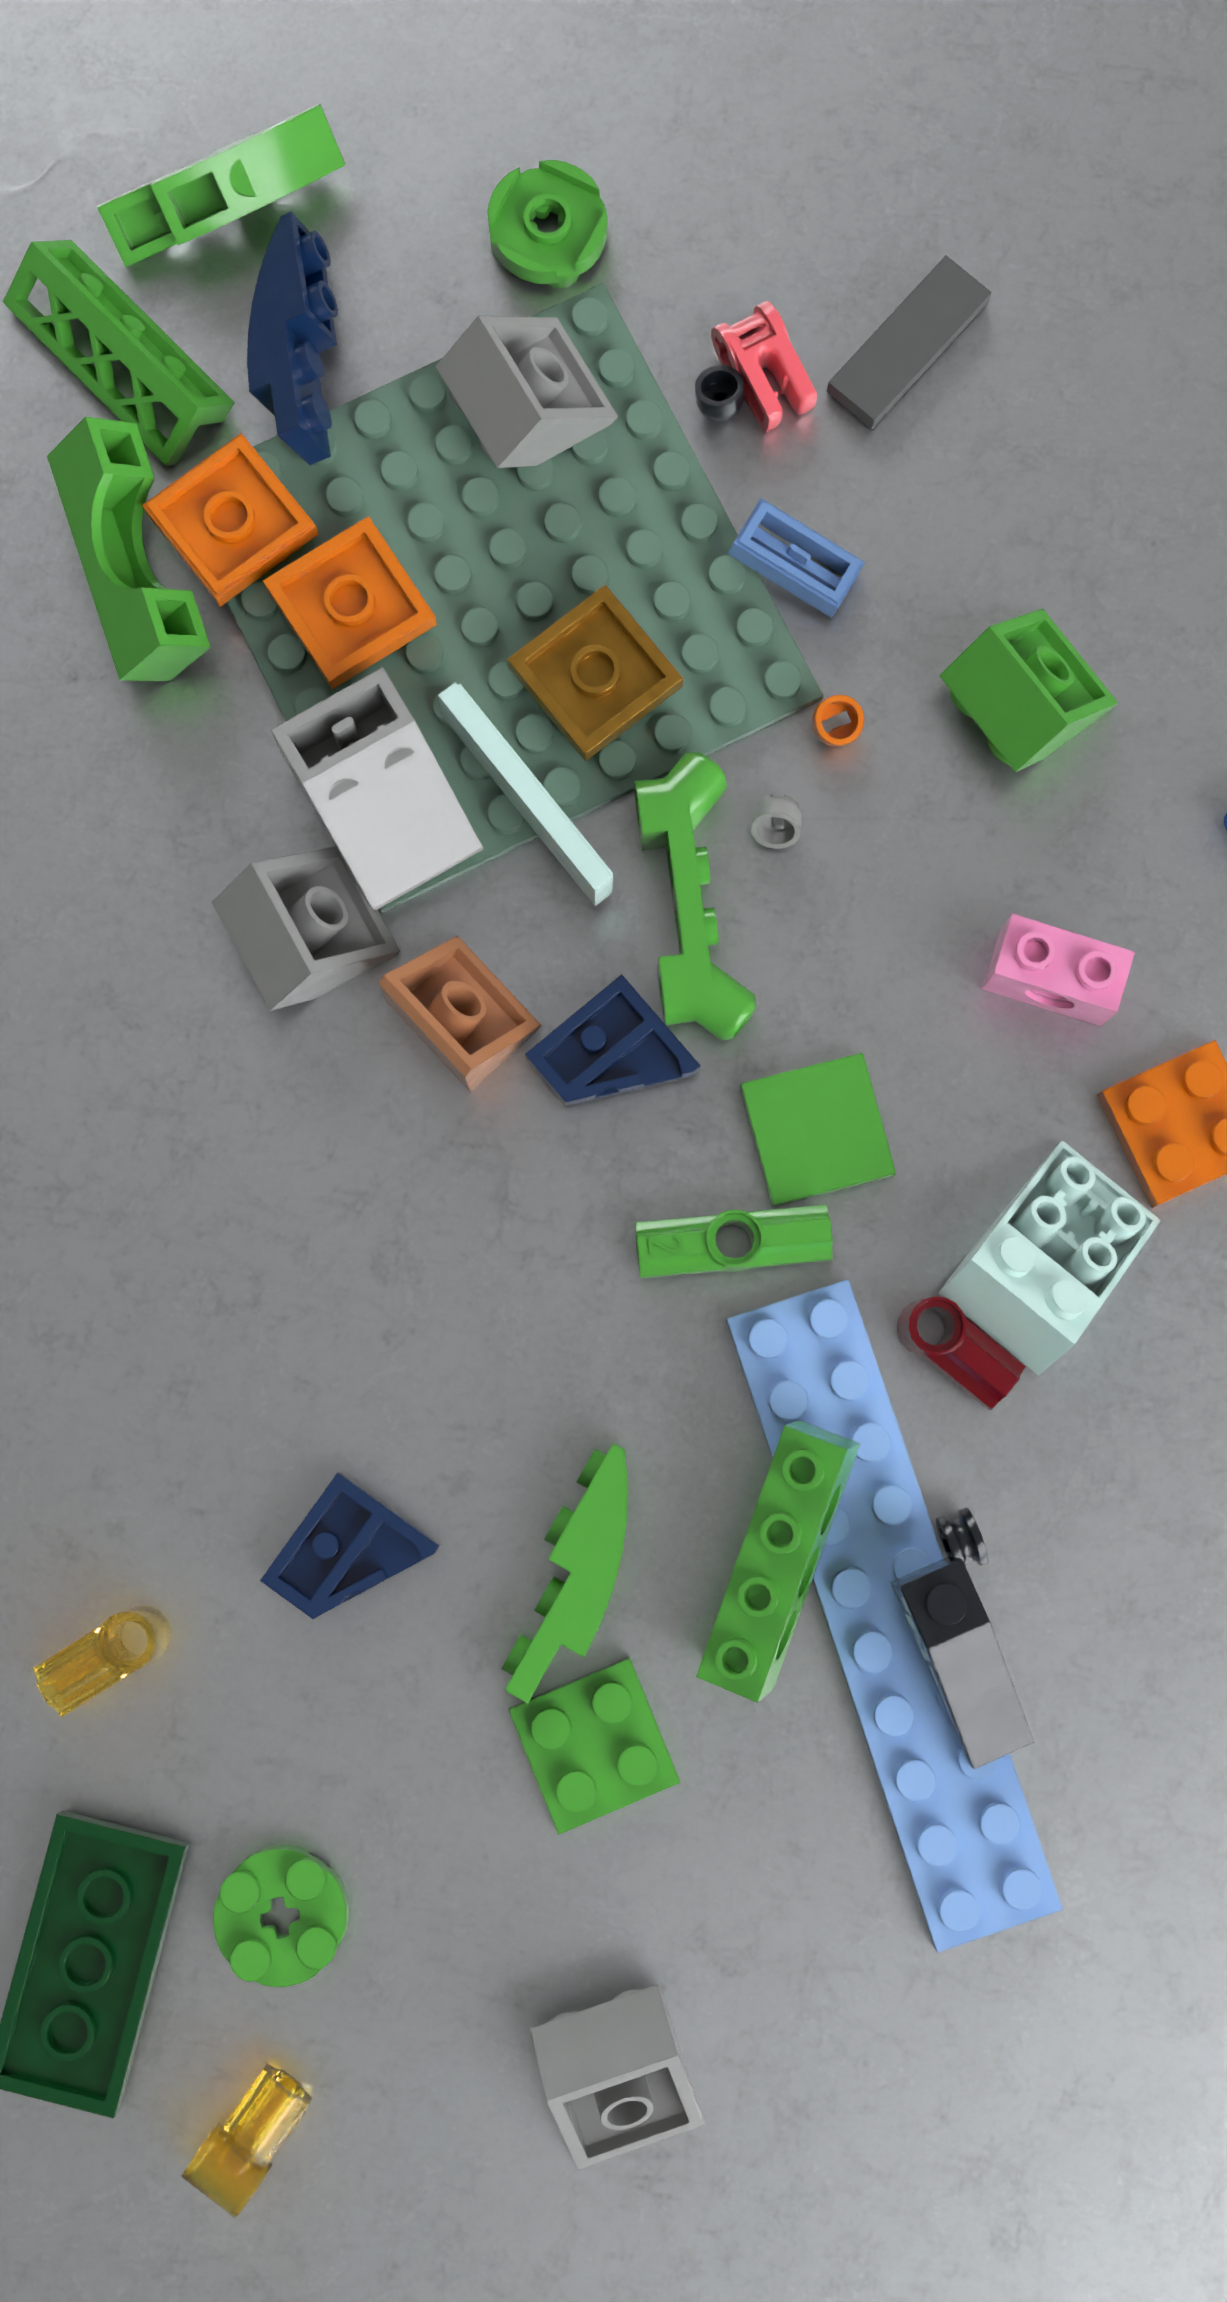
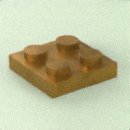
M606 584L507 659L510 671L585 762L681 689L684 680Z

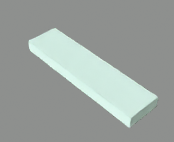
M455 682L441 692L438 698L442 717L593 905H598L611 895L613 888L612 871L463 686Z

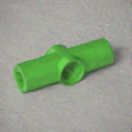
M827 1204L751 1212L732 1209L719 1215L635 1222L640 1279L716 1271L736 1273L748 1268L832 1261L833 1238ZM732 1225L744 1229L751 1241L750 1251L745 1256L739 1258H729L722 1254L717 1248L715 1241L716 1233L721 1228Z

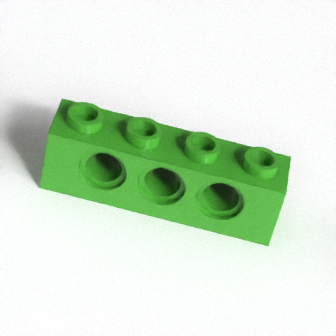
M801 1420L784 1425L699 1666L697 1678L756 1703L774 1689L861 1443Z

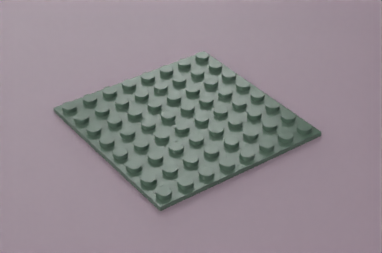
M604 283L531 317L558 318L615 410L618 418L610 426L537 466L496 467L494 462L483 452L479 442L480 439L465 414L452 401L449 395V388L435 367L441 359L330 410L332 426L327 430L331 453L329 458L309 465L278 435L253 446L314 522L319 533L315 538L226 602L285 721L383 667L414 718L483 846L482 851L379 908L381 913L539 838L442 717L438 695L455 682L463 686L571 822L633 792L634 781L660 779L668 775L685 753L699 752L708 756L823 700V693L759 573L728 554L738 534ZM369 516L434 613L437 625L332 690L267 592L263 580ZM606 584L684 680L681 689L585 762L510 671L507 659Z

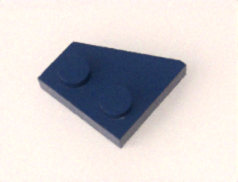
M622 974L525 1054V1059L565 1106L691 1077L701 1067Z
M337 1472L260 1581L307 1616L314 1619L435 1554L441 1545L345 1475Z

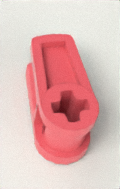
M765 301L755 306L753 315L731 326L723 322L711 329L713 346L721 365L729 366L741 375L744 382V399L764 433L777 428L782 420L783 411L777 399L778 392L773 391L762 368H767L773 373L780 386V393L785 394L795 413L801 415L814 409L817 401L816 390L789 340L780 314L771 302Z

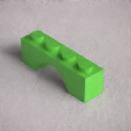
M84 417L47 455L58 493L119 680L170 682L211 646L193 592L191 590L168 589L163 586L153 574L145 555L142 539L144 510L142 505L146 502L155 477L137 423Z

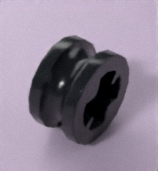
M967 1507L958 1511L959 1516L954 1520H948L945 1516L936 1518V1527L947 1557L962 1558L965 1566L971 1561L977 1562L980 1566L989 1562L981 1532Z

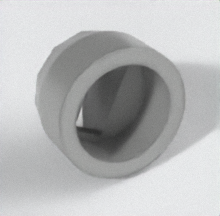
M773 794L761 799L752 817L751 833L754 839L761 845L774 849L787 848L795 844L800 838L802 827V813L798 802L787 795H784V797H773ZM773 817L784 819V825L773 824Z

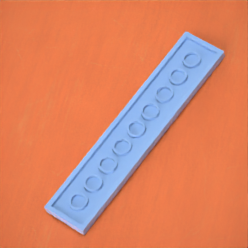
M849 1279L727 1318L726 1323L771 1459H773L784 1425L798 1420L861 1443L812 1582L933 1947L938 1953L1063 1910L1011 1755L1007 1754L981 1767L972 1768L890 1582L943 1559Z

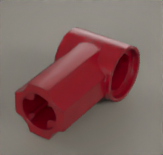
M933 1296L912 1302L902 1310L898 1318L897 1332L900 1342L905 1348L916 1355L924 1357L987 1410H992L1008 1395L1019 1381L1020 1375L1025 1369L1021 1362L964 1317V1313L959 1306L946 1297ZM926 1309L938 1312L945 1324V1333L936 1345L925 1342L920 1337L917 1329L918 1318Z

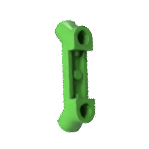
M688 752L681 757L665 778L634 781L636 814L641 851L666 848L680 954L658 957L657 977L664 1024L673 1025L696 1021L718 1039L724 1041L733 1039L754 1013L757 1004L755 995L710 961L708 946L718 945V926L715 908H703L700 885L710 884L709 859L706 846L695 848L693 831L727 790L725 773L714 761L702 753Z

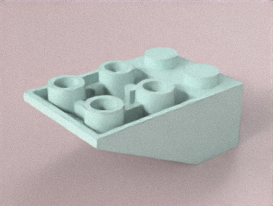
M1061 1140L967 1254L938 1294L955 1302L966 1317L1039 1376L1075 1345L1161 1220Z

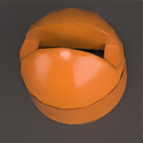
M831 696L823 700L814 710L812 716L813 731L817 738L828 746L840 747L853 742L863 730V710L858 702L849 696ZM847 711L851 722L838 726L826 733L822 722Z

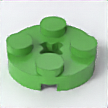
M558 160L539 161V168L528 169L521 174L519 167L501 179L490 197L487 214L492 254L508 271L523 280L536 284H549L558 289L568 288L578 280L580 274L588 271L595 264L605 247L608 219L605 204L600 198V190L593 178L572 164ZM550 212L558 215V226L560 228L554 232H541L538 230V225L532 221L535 217L545 219Z
M292 1845L267 1847L249 1855L223 1881L214 1905V1934L222 1955L230 1963L232 1971L238 1978L247 1982L255 1981L269 1987L293 1986L311 1979L333 1960L348 1927L349 1902L340 1876L330 1865L327 1867L319 1858L310 1855L312 1852ZM283 1898L286 1908L298 1909L299 1919L289 1924V1933H277L275 1925H267L264 1920V1914L272 1909V1899Z

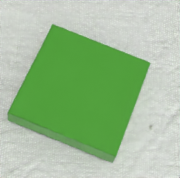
M863 1053L740 1084V1091L772 1208L891 1178L896 1175Z

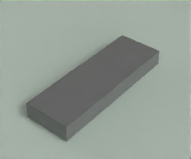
M945 255L828 382L826 392L870 429H873L988 304L992 292Z

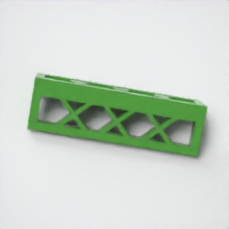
M72 240L34 241L30 243L3 303L121 421L137 423L143 443L166 466L178 464L198 426L224 422L235 402ZM37 279L47 287L52 315L44 316L28 300ZM79 319L88 328L93 356L85 357L75 347L70 320ZM120 360L130 370L134 397L126 398L116 388L111 361ZM161 401L179 419L168 439L156 427L152 402Z

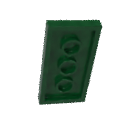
M63 1810L56 1815L0 2022V2090L113 2119L120 2112L190 1842Z

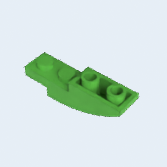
M318 104L211 152L210 155L106 201L100 204L97 209L125 267L176 244L178 246L245 216L345 166L346 163L322 106Z
M614 1443L607 1455L596 1448L594 1449L576 1483L587 1488L575 1512L562 1506L544 1538L545 1541L555 1546L548 1559L570 1573L565 1582L554 1576L552 1577L534 1609L535 1612L545 1617L532 1640L520 1634L501 1668L512 1675L505 1691L527 1704L560 1645L583 1658L585 1657L600 1627L612 1595L623 1553L628 1505L625 1449Z

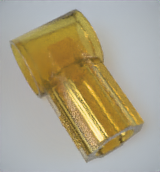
M135 1606L110 1616L102 1625L35 1666L33 1670L37 1679L36 1685L46 1703L53 1707L61 1717H64L140 1668L159 1659L166 1652L170 1643L171 1629L168 1621L155 1608ZM128 1621L139 1624L145 1630L147 1647L142 1655H135L129 1652L123 1645L121 1639L122 1629Z
M267 2063L225 2123L222 2125L218 2122L181 2177L232 2217L236 2218L267 2175L273 2164L270 2162L271 2158L305 2114V2110L309 2106L312 2097L304 2090L302 2084L289 2073Z

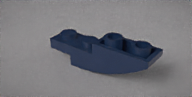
M290 211L282 215L278 221L257 278L248 328L249 392L275 416L277 435L303 460L312 465L331 457L327 430L331 428L332 420L329 409L322 397L320 378L324 376V365L319 353L337 345L333 318L338 315V307L335 297L328 286L326 268L330 266L331 260L327 246L318 232H310Z

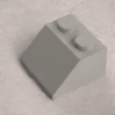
M477 316L435 366L449 388V395L452 401L463 411L480 439L479 442L483 452L494 462L497 468L537 466L610 426L618 418V415L560 321L555 317Z
M336 846L250 863L212 901L216 912L270 1011L316 999L390 960L400 952L378 910L373 911Z
M658 1984L643 1990L633 1989L622 1992L611 2001L579 2012L561 2013L551 2019L550 2022L530 2029L546 2102L578 2170L705 2125L675 2029Z

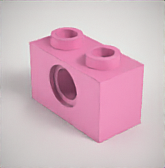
M1012 913L998 933L982 990L1101 1027L1118 1012L1135 952Z

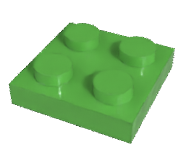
M630 1656L534 1696L528 1704L523 1701L508 1709L558 1835L681 1783Z

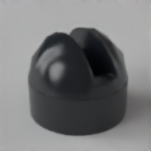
M717 365L709 367L700 373L695 382L696 403L700 412L708 420L716 422L731 420L739 413L744 401V382L738 371L729 366Z

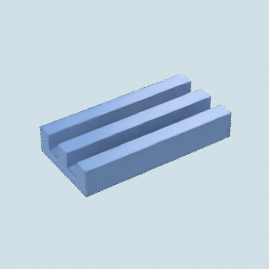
M760 498L728 552L730 556L831 618L840 607L865 564L864 561ZM759 524L790 542V546L758 527ZM811 556L840 573L843 577L839 578L810 560Z

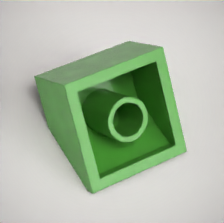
M1043 608L989 626L939 675L950 689V697L955 706L962 713L974 719L988 737L987 742L993 754L1003 763L1010 765L1015 772L1042 761L1118 704L1117 700Z

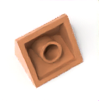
M458 935L385 974L378 982L382 994L391 1008L470 1092L542 1026Z

